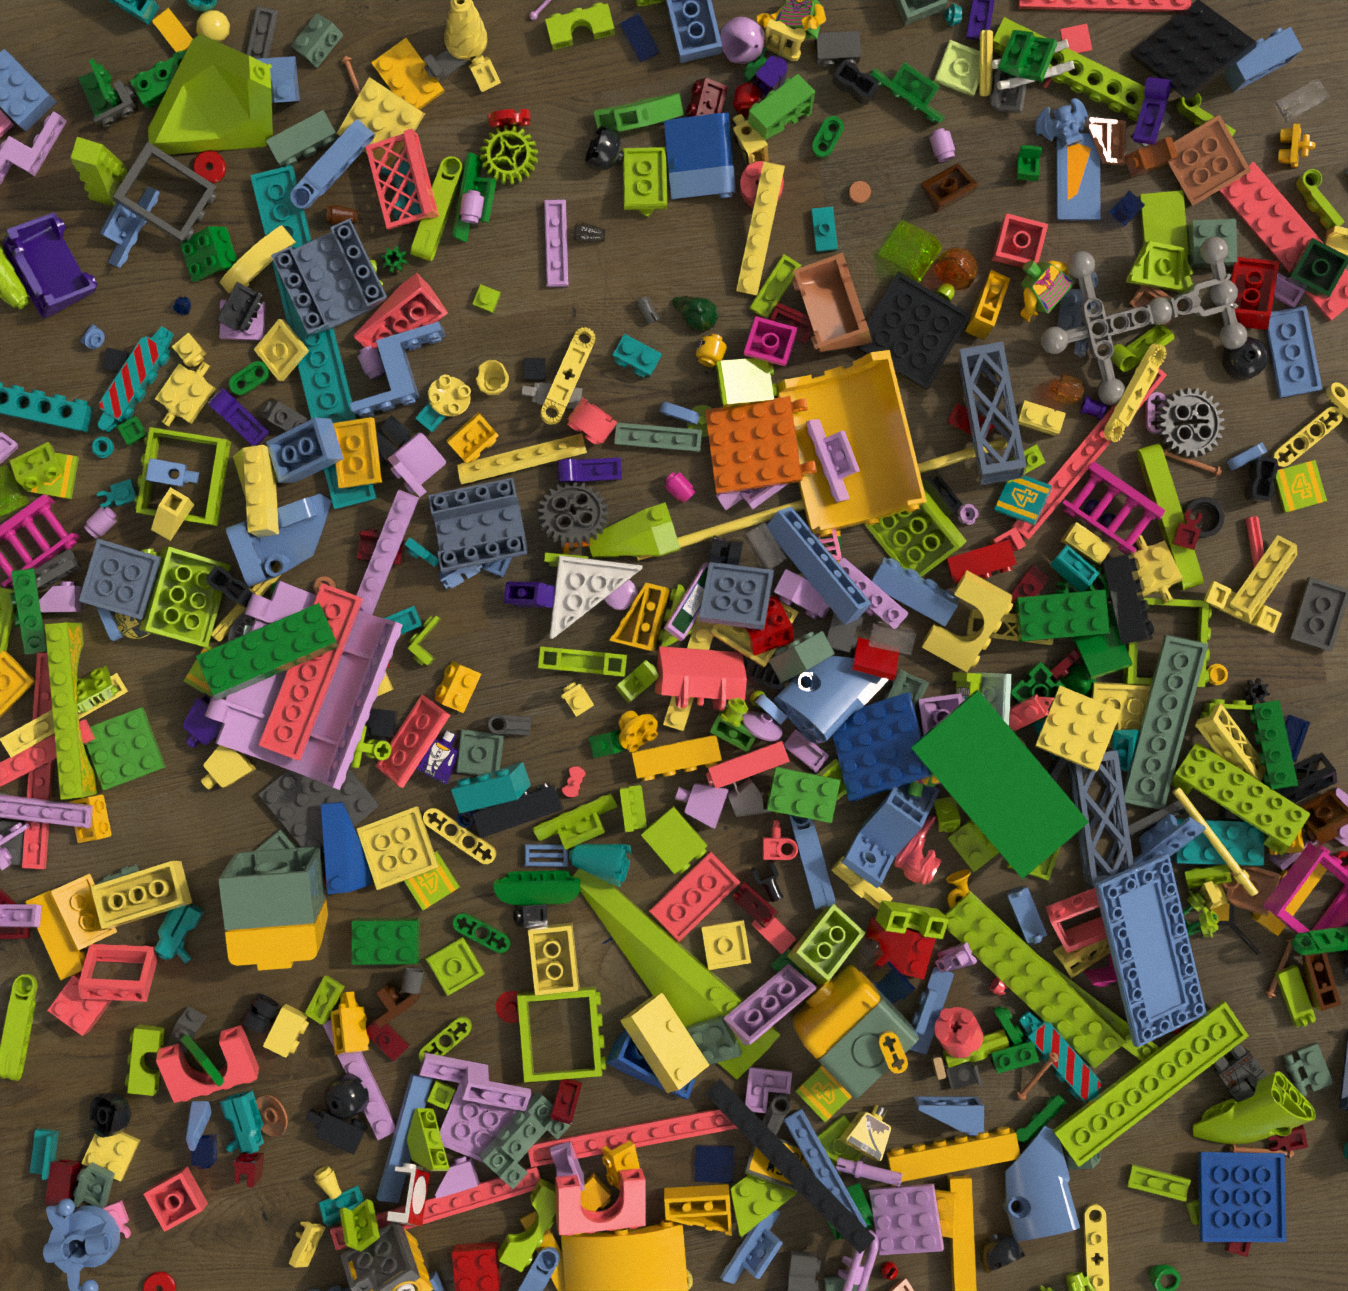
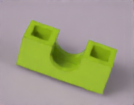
M595 3L588 9L576 8L568 14L561 15V13H556L545 19L553 51L573 46L572 32L579 26L588 27L592 31L594 40L615 35L608 3Z
M881 900L875 919L885 931L905 933L906 928H911L920 932L925 937L943 939L949 921L937 908Z
M138 1025L131 1031L130 1043H132V1052H129L127 1060L128 1065H130V1073L127 1074L125 1086L128 1087L127 1093L154 1096L159 1091L161 1072L147 1066L145 1055L147 1052L158 1053V1049L163 1048L165 1027Z

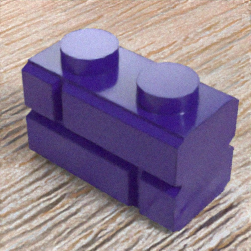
M770 56L764 63V66L756 73L755 85L762 91L765 97L772 90L776 91L786 80L787 63L779 56L777 58Z
M507 582L503 600L504 603L517 607L552 608L555 587L540 582Z

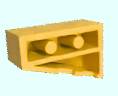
M645 583L631 605L632 607L625 618L622 619L620 626L609 641L655 652L670 589Z
M729 1184L664 1188L666 1220L690 1226L697 1225L705 1227L706 1230H717L732 1236Z

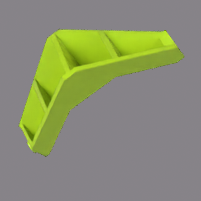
M201 34L191 41L148 128L149 143L167 155L267 146L266 140L273 137L271 64L267 65Z

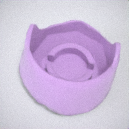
M627 580L604 598V600L615 610H626L633 604L638 595V590L631 580Z

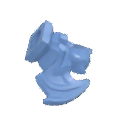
M1076 98L1071 100V105H1064L1053 111L1056 119L1050 117V107L1043 109L1036 119V135L1038 136L1041 133L1049 141H1053L1057 137L1061 140V149L1081 143L1084 140L1083 135L1079 133V129L1083 130L1085 119L1088 118L1083 103Z

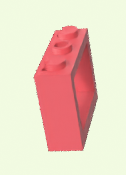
M1095 888L1046 906L1050 922L1067 953L1107 939L1102 916L1067 930L1064 929L1061 923L1064 920L1099 907Z
M106 944L89 945L78 983L81 999L147 1002L158 961L156 951L154 950L155 947ZM96 961L144 963L139 981L91 979Z

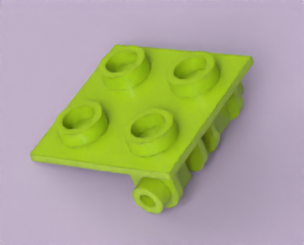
M107 665L93 670L90 675L83 679H77V705L79 713H86L94 708V705L98 706L95 696H97L101 703H104L102 696L107 701L116 696L115 693L119 692L117 687L112 684Z

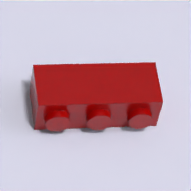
M1010 539L945 559L952 583H959L966 570L984 579L991 577V572L999 570L1000 573L1013 570L1012 566L1017 564Z

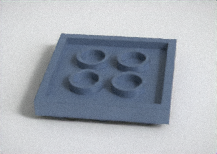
M97 539L79 601L144 620L162 557Z
M709 562L699 622L764 630L774 570Z

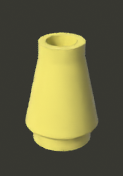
M326 1165L314 1173V1181L331 1200L341 1195L342 1192L339 1188L334 1169H330L329 1165Z

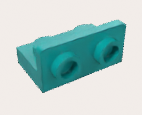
M626 334L623 335L612 354V358L615 359L614 363L623 368L626 366L633 368V373L642 378H645V376L651 377L662 356V353Z

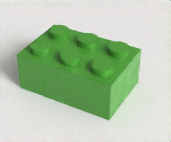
M774 767L766 809L832 823L841 780L782 767Z

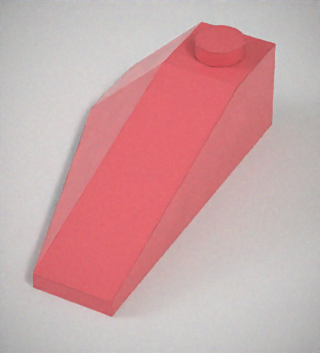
M416 273L392 293L354 334V338L364 347L371 346L373 349L378 347L376 340L435 323L448 314L430 285Z

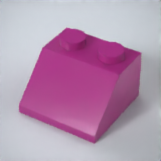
M756 316L744 355L786 366L795 343L797 327Z

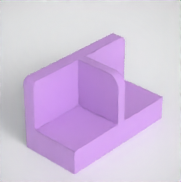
M571 1141L550 1147V1153L557 1169V1177L577 1175L580 1191L585 1190L584 1174Z

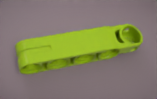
M446 157L441 162L432 186L439 216L432 219L429 217L421 219L411 247V255L430 262L433 261L463 172L462 163L456 157Z
M31 974L18 976L12 986L0 1046V1078L19 1081L23 1074L36 1006L37 980Z

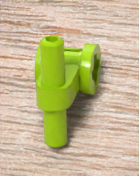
M364 725L361 739L354 752V758L351 762V767L359 768L362 752L367 757L378 760H386L391 754V746L386 741L370 739L364 743L366 725Z

